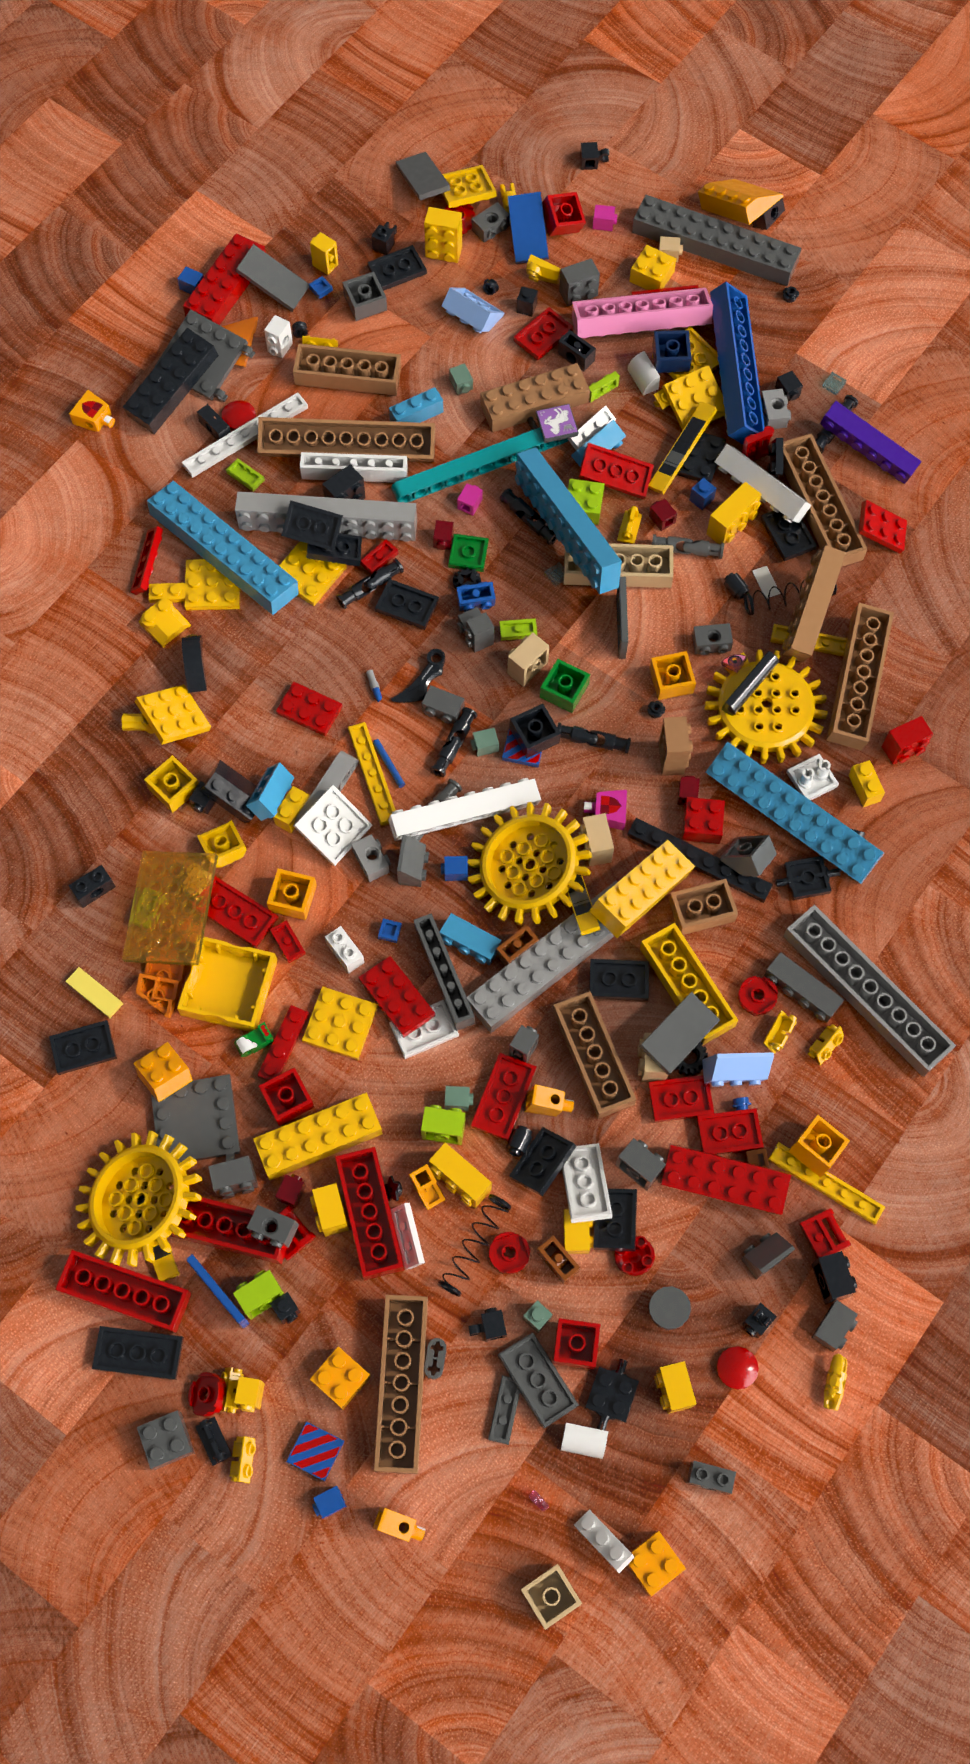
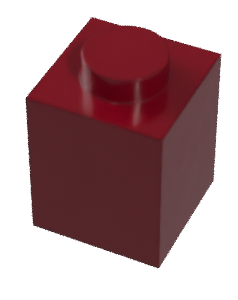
M664 498L650 506L649 517L660 531H663L676 523L677 512Z
M436 520L433 548L451 550L454 522Z
M681 776L677 805H685L687 797L698 798L699 778Z
M295 1174L291 1176L285 1175L275 1196L277 1201L296 1209L306 1187L303 1178Z

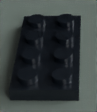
M100 1326L92 1369L177 1380L184 1337Z

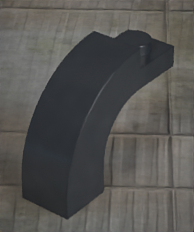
M191 634L182 638V654L188 693L207 691L202 635Z

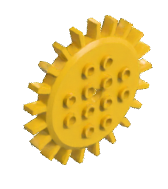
M761 649L757 650L756 662L749 663L744 652L740 653L745 658L741 663L742 666L736 668L730 661L729 664L725 663L724 667L730 675L725 677L716 671L713 676L716 682L722 684L721 689L708 685L706 694L718 697V701H706L704 710H718V715L709 717L707 721L708 726L721 723L723 729L716 733L715 738L717 741L729 735L733 739L730 744L735 747L738 744L746 747L744 753L747 756H751L752 750L761 752V764L766 763L768 752H776L779 763H783L785 759L783 750L790 748L796 758L799 757L802 751L797 742L800 740L810 748L813 746L815 740L806 733L810 730L821 735L824 727L812 722L813 718L826 719L828 711L815 709V704L825 703L827 696H813L812 691L819 688L821 681L820 679L811 683L805 681L804 678L808 676L811 669L809 666L802 669L800 673H797L792 669L796 662V657L794 656L789 659L787 665L778 663L740 708L743 712H737L734 716H731L722 710L724 703L763 658V653ZM775 651L774 654L779 660L780 653L779 651ZM755 692H759L761 695L757 696ZM777 692L779 696H775L773 693ZM767 700L772 706L766 708L762 705V702ZM755 709H760L762 712L758 713ZM774 709H778L780 712L776 713ZM793 709L798 710V713H794ZM759 725L762 729H757L756 726ZM775 726H780L781 729L778 730Z
M527 802V813L519 816V812L514 806H510L511 820L504 823V820L499 815H494V820L499 827L493 833L485 827L480 829L483 835L489 838L486 844L472 843L471 846L477 852H482L480 859L468 860L470 867H480V873L468 877V881L471 884L483 882L484 887L473 893L478 900L488 894L492 896L484 906L486 911L490 913L498 904L502 905L498 914V918L501 921L505 922L510 910L516 911L515 922L518 925H522L525 912H531L532 920L536 924H540V910L547 908L548 913L553 918L558 917L557 910L553 906L556 902L562 900L564 905L568 907L573 905L570 898L565 895L570 888L583 893V887L574 881L577 874L590 876V870L579 866V860L592 858V853L589 850L578 851L577 846L589 841L585 833L574 838L570 835L580 826L576 819L571 821L566 827L561 825L568 815L564 809L561 808L556 817L552 819L549 817L552 810L549 803L544 804L541 815L535 814V807L531 802ZM530 836H534L532 840H528ZM516 843V847L511 848V846ZM553 844H557V847L552 849ZM540 852L539 856L535 857V853ZM519 860H523L521 864H517ZM560 860H564L563 864L558 865ZM529 861H535V866L532 869H526V864ZM505 867V871L500 872L501 868ZM543 868H546V871L544 873H541V870ZM525 876H529L528 880H523ZM508 884H512L509 889H506ZM553 884L551 889H547L548 885ZM532 892H535V895L533 897H530V894Z
M149 1131L145 1145H141L140 1135L135 1132L131 1133L130 1148L126 1149L124 1143L116 1140L114 1144L118 1154L111 1158L108 1154L101 1152L99 1156L105 1165L100 1172L94 1168L87 1169L89 1175L96 1179L92 1187H79V1191L89 1195V1201L85 1204L76 1205L75 1210L89 1214L88 1219L77 1224L78 1229L84 1232L91 1228L94 1230L83 1241L85 1245L93 1247L99 1240L103 1241L95 1252L96 1256L104 1259L113 1247L114 1251L109 1261L110 1263L119 1266L124 1252H128L127 1264L137 1267L138 1252L143 1251L145 1260L153 1263L155 1262L153 1247L159 1245L162 1250L170 1253L172 1249L167 1238L172 1233L178 1237L185 1238V1232L178 1227L183 1217L188 1220H195L197 1217L191 1211L186 1210L188 1201H201L202 1196L195 1192H189V1185L202 1181V1177L196 1173L187 1176L186 1171L197 1164V1161L191 1156L182 1162L179 1161V1158L188 1149L180 1142L169 1153L168 1151L174 1138L165 1134L158 1147L156 1146L157 1133ZM145 1195L144 1202L138 1205L139 1197Z

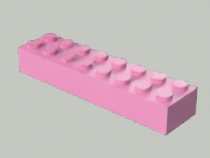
M706 288L572 302V321L576 335L581 338L712 324L713 304Z

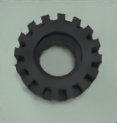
M701 1041L692 1050L697 1056L696 1062L688 1064L682 1061L675 1068V1070H679L678 1073H685V1076L689 1074L694 1076L696 1073L699 1074L703 1069L702 1060L708 1057V1052L706 1053L707 1048L702 1046L703 1043Z

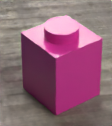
M595 205L593 229L612 231L613 224H617L618 214H615V207Z
M467 483L457 499V509L473 516L483 500V490L476 485Z

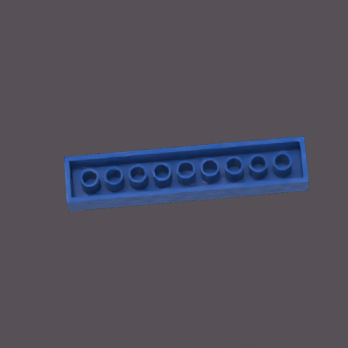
M724 282L710 291L713 304L712 318L714 320L718 352L717 359L720 368L719 374L721 376L727 434L730 438L744 444V439L747 436L764 431L765 425L747 295L728 282Z

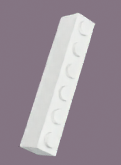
M726 444L715 460V463L719 465L718 469L725 474L730 473L732 475L731 479L738 484L740 482H747L762 494L760 501L763 503L767 501L771 504L770 508L773 511L783 513V518L790 523L793 521L799 523L811 507V504L733 446Z
M301 452L300 471L302 479L328 480L350 464L364 478L365 482L395 483L407 478V456Z

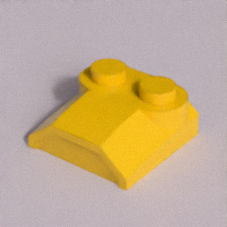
M532 254L530 255L526 266V272L530 280L534 282L539 280L554 284L560 283L561 268Z
M168 599L159 600L146 610L139 620V624L163 648L186 628L191 626Z
M232 820L206 833L197 835L210 865L214 868H220L241 859L247 851Z

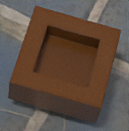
M766 1148L746 1151L748 1163L770 1168Z

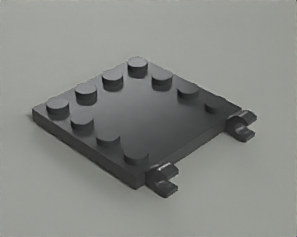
M190 309L156 365L185 329L189 328L214 345L219 355L193 386L192 390L210 400L217 397L225 402L228 395L220 387L240 355L244 354L252 359L255 352L252 351L253 348L247 345V340Z
M230 1074L193 1080L160 1102L151 1093L155 1133L158 1134L157 1146L159 1147L165 1134L174 1138L168 1151L169 1153L173 1151L179 1142L185 1145L188 1149L179 1158L180 1162L189 1156L196 1159V1161L226 1156V1161L235 1159V1154L241 1153Z

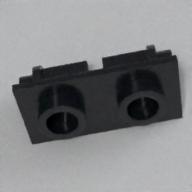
M215 1416L205 1419L195 1426L212 1466L232 1457Z

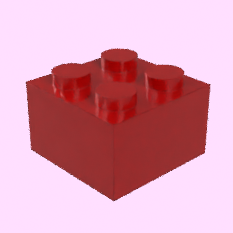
M577 192L547 195L543 200V215L549 236L579 233L586 224Z
M920 716L890 730L881 747L892 764L904 763L910 756H918L926 751L925 748L930 743L933 732L924 718Z
M687 797L684 806L682 840L720 844L723 836L725 801Z
M295 1067L259 1085L261 1093L278 1126L315 1108Z
M559 1318L553 1364L594 1370L597 1362L601 1324Z

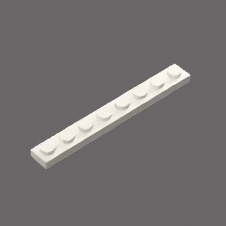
M297 392L184 460L182 465L193 478L258 439V417L293 418L308 409V404Z

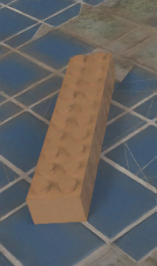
M258 417L257 453L260 456L295 458H301V452L407 456V461L434 462L436 427L435 423Z

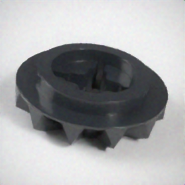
M468 567L466 569L460 568L453 577L455 589L462 585H473L481 582L480 573ZM470 576V581L464 583V578Z

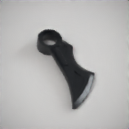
M440 649L430 650L427 654L428 664L408 688L393 697L391 701L410 703L424 700L430 682L443 673V666L445 664L444 652ZM434 655H438L441 657V661L435 663L431 658Z

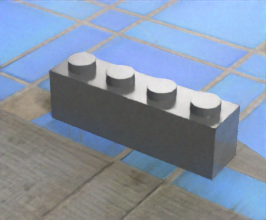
M781 952L764 974L766 978L779 986L785 995L795 998L801 1007L811 1010L814 1016L821 1021L828 1022L844 1001L842 997Z

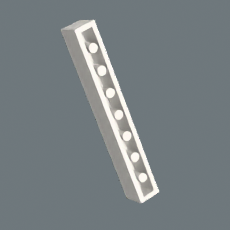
M523 778L515 784L507 782L500 785L499 788L487 787L479 793L471 791L464 794L463 797L452 796L447 798V801L439 802V800L428 803L427 806L416 805L407 811H403V809L392 812L388 819L394 841L402 840V835L413 837L492 817L496 814L510 812V806H514L516 810L526 808L527 802H531L534 806L538 805L541 797L535 779Z

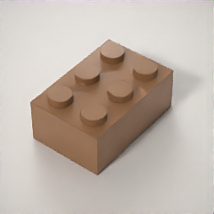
M686 716L663 718L658 741L662 776L684 775L685 769L689 767L691 752H693L692 740L689 741L691 725L687 723Z
M727 879L670 894L669 904L676 925L683 935L735 922L738 916Z

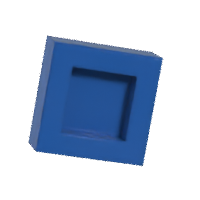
M323 276L309 284V289L318 299L333 291L332 286Z
M383 918L378 939L397 943L402 923Z

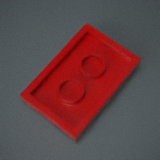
M548 307L514 336L513 341L538 361L555 347L569 330L573 331V326Z
M868 500L863 501L861 504L858 533L899 554L905 549L907 520Z
M293 681L277 708L276 714L326 736L343 705L334 699Z
M704 1075L648 1082L654 1123L714 1114L709 1083L704 1084Z
M757 1108L698 1115L696 1117L703 1152L721 1155L764 1148Z

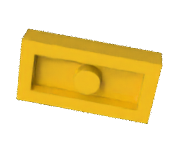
M185 583L149 584V602L157 603L161 599H168L172 603L185 602Z

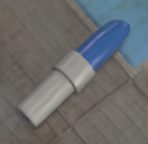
M368 670L366 674L370 683L369 686L371 691H373L375 699L379 702L382 699L380 686L376 681L373 670Z

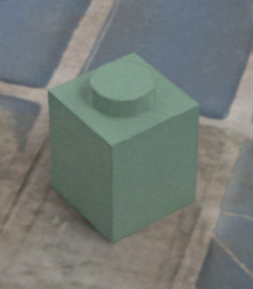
M465 363L449 369V380L457 395L473 390V378Z
M495 728L473 732V740H470L472 751L476 750L477 757L499 752V742Z
M446 1086L445 1110L458 1108L462 1111H469V1105H473L474 1093H470V1087Z
M537 1300L523 1315V1320L539 1333L550 1321L553 1314Z

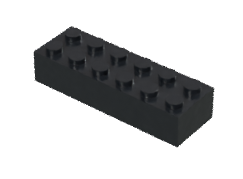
M186 328L123 405V409L128 417L155 434L219 356L214 345L189 328Z

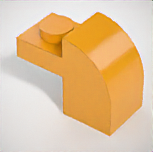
M427 1164L408 1174L414 1189L427 1210L445 1200Z

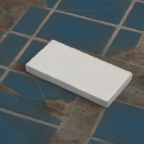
M599 1143L576 1146L562 1167L571 1223L612 1218V1210Z

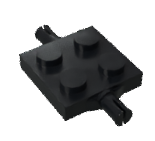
M822 856L785 862L786 878L775 879L776 887L788 885L793 900L830 894L832 891L829 883L830 877L840 876L841 873L839 868L828 870L824 865Z
M619 1359L616 1370L598 1368L585 1408L601 1416L597 1426L599 1430L605 1431L608 1420H618L624 1423L627 1421L639 1381L624 1374L628 1363L626 1360L623 1363V1359Z

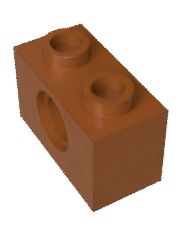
M526 925L496 948V956L506 967L537 943L539 939Z
M554 1235L537 1249V1254L563 1285L580 1271V1266Z

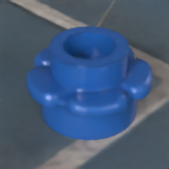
M749 1098L733 1099L732 1108H736V1111L748 1109V1106L751 1105Z

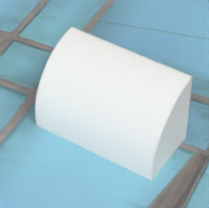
M643 351L630 361L628 371L641 393L646 395L659 389L660 375L645 351Z
M566 1423L561 1451L603 1459L608 1431Z

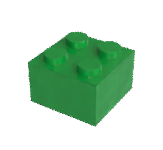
M557 659L540 687V698L573 713L589 685L590 674Z

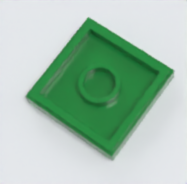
M454 534L448 567L456 569H466L468 567L478 572H484L489 538Z

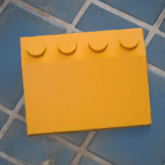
M737 179L709 182L698 191L701 209L748 225L783 197L781 193Z

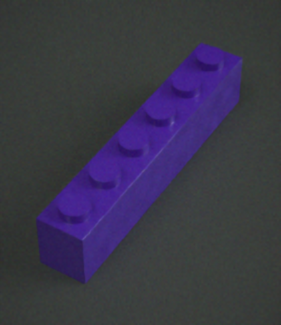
M837 401L834 402L820 422V425L826 430L835 434L840 440L849 444L854 450L866 456L868 460L873 461L882 470L887 471L896 480L906 484L922 462Z

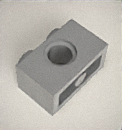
M783 389L762 391L761 403L765 426H771L774 429L787 428L788 421L791 420V412L787 409L788 400L787 396L783 393Z
M372 834L351 844L352 851L369 882L390 873V860L387 855L383 856L381 843L378 839L375 840ZM370 855L377 856L374 860L368 859Z

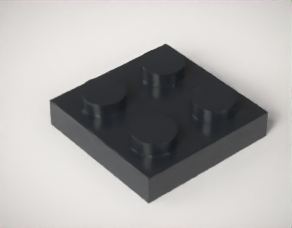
M775 438L767 448V455L770 456L767 472L773 477L778 478L783 475V438Z

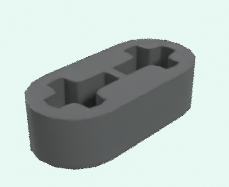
M440 1338L432 1339L427 1347L424 1371L426 1376L432 1380L439 1379L444 1370L446 1344ZM436 1343H440V1347H443V1351L438 1352V1358L434 1357V1350L431 1349ZM433 1360L437 1361V1368L440 1369L434 1376L428 1370V1367L433 1366Z

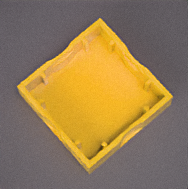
M200 936L192 959L191 972L185 982L177 1010L181 1016L248 1032L258 1028L278 961L276 954L251 947H238L225 941Z

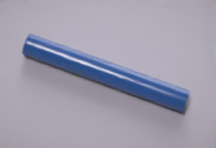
M379 739L374 740L372 743L399 788L404 787L405 782Z

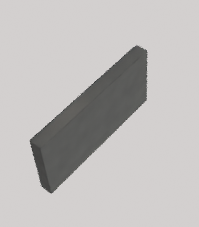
M426 152L396 161V167L419 200L450 190L449 183Z
M254 244L235 271L292 312L309 288V284Z
M620 577L619 588H617L616 593L618 658L626 659L628 647L626 577Z
M691 992L639 1047L669 1075L720 1019Z
M533 1332L497 1355L542 1429H545L579 1406Z

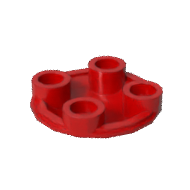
M243 400L230 402L222 410V419L231 429L235 430L256 418L254 407L249 402Z
M636 1236L635 1251H615V1263L619 1270L626 1275H643L654 1264V1248L644 1236Z
M739 1346L730 1347L723 1351L718 1358L717 1375L730 1388L737 1390L746 1389L754 1383L758 1376L759 1367L757 1359L746 1348Z

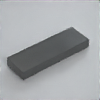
M502 1375L488 1437L489 1441L509 1445L520 1395L519 1389L511 1377Z

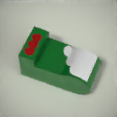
M265 1022L258 1025V1028L239 1037L234 1042V1045L241 1057H247L273 1043L274 1039Z

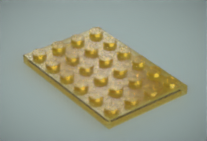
M142 852L122 955L124 962L199 966L218 859L216 853Z

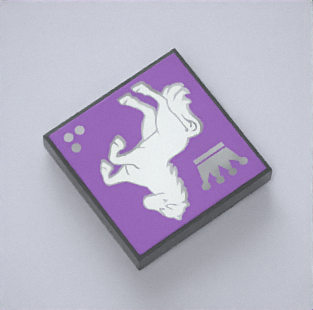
M570 404L536 411L544 443L579 435Z

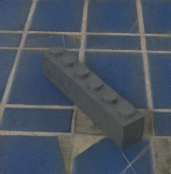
M432 913L413 920L414 929L456 1031L474 1025L475 1016Z

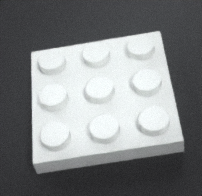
M331 785L293 826L335 866L352 848L351 844L358 841L373 825L334 785Z

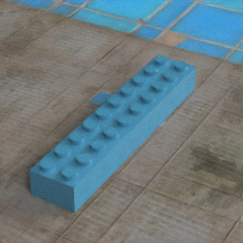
M533 448L517 453V461L515 463L517 469L515 475L516 484L520 485L524 495L528 496L533 507H536L539 511L541 518L547 522L549 529L553 530L556 534L557 540L561 541L564 545L566 552L572 556L574 563L580 567L582 574L588 578L592 588H595L599 595L619 588L621 559L539 450Z
M175 481L169 483L147 500L149 513L152 517L272 615L299 594L298 581Z
M729 742L725 744L706 771L708 775L860 884L863 883L884 855L883 851Z

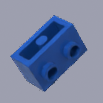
M480 582L473 585L466 584L456 588L459 611L467 612L475 607L486 610L495 606L496 598L493 582Z

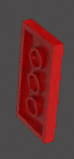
M588 442L578 477L591 482L605 483V487L645 499L654 465Z
M216 876L193 904V909L254 948L258 947L278 919V915Z
M391 956L358 977L359 981L403 1038L436 1016L433 1009Z
M499 1053L471 1127L509 1141L537 1066Z

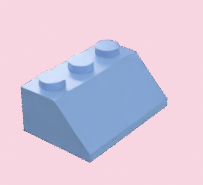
M450 287L442 304V307L446 309L448 314L456 315L460 318L459 321L472 325L473 330L479 333L489 332L504 315L503 311L466 288Z
M774 1053L715 1054L702 1060L704 1084L711 1083L712 1087L724 1086L723 1083H730V1086H741L742 1082H749V1086L761 1085V1081L768 1079Z

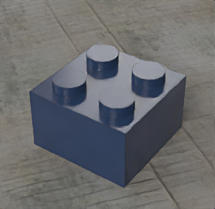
M689 330L654 331L652 346L656 371L658 373L689 372L692 360Z

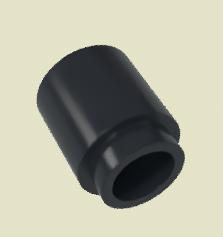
M730 573L725 577L724 586L734 598L741 600L744 598L745 593L750 592L748 585L738 573Z
M518 1125L513 1130L506 1145V1148L509 1150L508 1153L515 1157L525 1155L532 1139V1131L527 1127Z

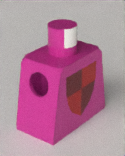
M627 790L597 792L595 802H584V813H593L595 815L606 813L610 828L624 830Z

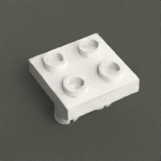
M820 754L788 769L786 772L798 792L809 800H813L837 788L839 785L830 771V762L823 760Z

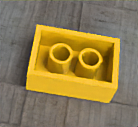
M429 207L424 221L425 257L458 263L462 250V213Z
M744 482L710 515L706 535L718 544L724 543L725 545L727 542L730 543L734 539L735 534L738 531H743L749 520L753 521L758 515L757 510L761 504L762 494L747 482Z
M446 1142L429 1160V1167L435 1179L438 1181L442 1179L446 1183L445 1187L453 1194L457 1192L462 1197L461 1201L468 1207L472 1205L476 1209L492 1190V1182Z

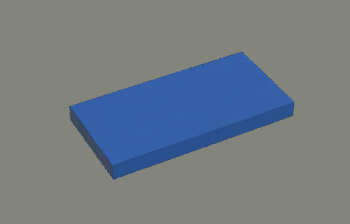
M541 191L508 196L516 264L527 263L531 254L542 260H548Z
M193 1254L190 1255L186 1261L242 1328L247 1327L250 1324L195 1256Z

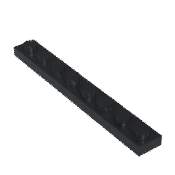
M638 818L634 820L627 833V836L655 850L669 840L695 866L694 869L718 881L727 879L730 887L763 903L773 884L759 877L742 876L724 864L720 858Z

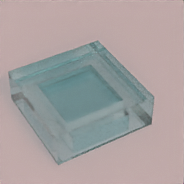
M832 372L822 387L837 395L847 380Z
M560 562L545 571V575L555 587L564 582V567Z

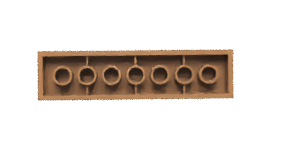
M812 433L784 441L783 471L793 492L811 504V507L804 516L820 550L827 545L846 552L842 567L862 561L867 552V547L858 533L859 530Z
M858 603L852 612L826 741L861 751L868 744L894 612Z
M386 1295L374 1472L418 1474L428 1297Z

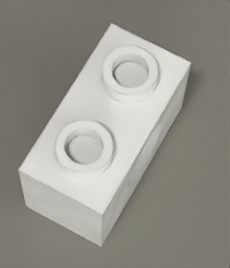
M275 315L264 329L267 350L271 355L283 358L293 344L289 321Z
M341 926L325 936L327 946L348 974L364 964L362 953Z

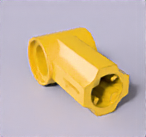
M123 714L121 721L123 731H146L154 734L143 714Z

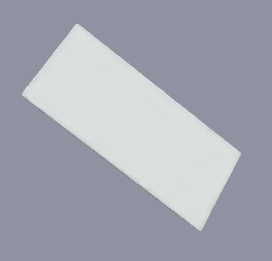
M764 566L752 570L762 592L768 598L771 587H777L768 567ZM772 588L770 597L780 594L777 588Z

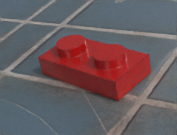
M385 539L366 555L360 564L369 573L373 574L377 569L385 566L397 556L399 551Z
M287 920L270 929L288 963L306 954Z

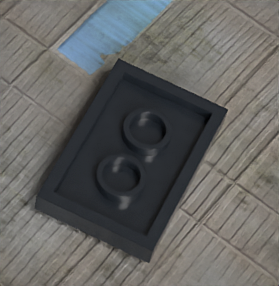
M413 245L367 262L370 272L375 273L383 291L427 274V269Z
M703 432L677 475L698 482L705 478L711 483L718 466L715 460L724 449L726 439Z
M290 500L281 536L334 551L344 515Z
M771 511L761 515L760 519L783 561L816 550L817 545L803 520L799 523L794 521L790 523L783 518L784 514L780 511L779 513Z
M339 533L334 551L307 543L306 558L360 566L362 537Z
M389 579L375 607V612L425 630L439 602V597Z
M590 959L589 991L593 999L648 1001L649 961Z
M108 1020L49 1036L58 1075L117 1059Z
M542 1127L509 1177L543 1197L575 1150L576 1145Z
M608 1189L612 1218L595 1220L594 1250L635 1251L637 1189Z

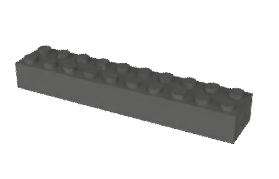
M645 195L633 219L632 233L657 242H660V236L679 237L680 245H683V251L784 286L789 284L802 249L801 247L649 195Z

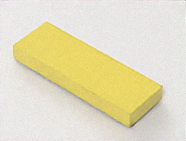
M80 967L66 980L69 986L108 1018H111L123 1005L117 997Z

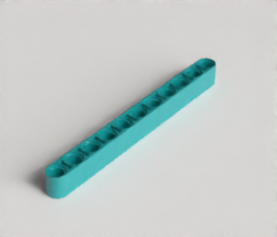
M539 427L399 480L391 486V490L397 502L408 503L517 461V453L533 448L543 452L564 444L569 440L566 438L544 443Z

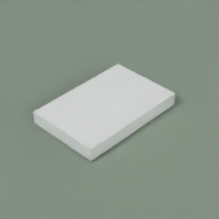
M444 1000L430 1005L436 1014L434 1018L404 1038L392 1022H389L404 1059L459 1037V1033L456 1031Z

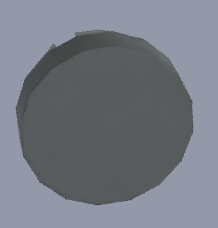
M673 1286L657 1290L651 1297L648 1305L652 1321L658 1327L666 1330H674L683 1326L691 1312V1305L687 1295L682 1290Z

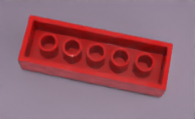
M236 233L184 303L185 317L191 309L220 325L250 284L247 279L235 272L253 244L266 253L265 246Z
M669 1144L665 1161L666 1165L660 1182L661 1185L779 1215L783 1214L791 1179L790 1173Z
M371 1147L335 1156L364 1281L404 1271L376 1148Z
M201 1198V1201H188L186 1210L191 1211L197 1217L195 1220H188L183 1217L178 1227L185 1232V1238L178 1237L173 1233L170 1235L171 1237L282 1265L287 1249L285 1246H282L280 1249L271 1245L268 1239L263 1238L261 1241L251 1236L252 1233L247 1229V1226L254 1214V1210L206 1198ZM270 1225L268 1227V1233L274 1232L277 1228V1225Z
M71 1250L55 1289L61 1294L175 1334L178 1331L192 1295L189 1290Z

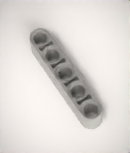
M343 751L338 753L299 812L294 824L331 785H334L341 792L358 765L357 758Z

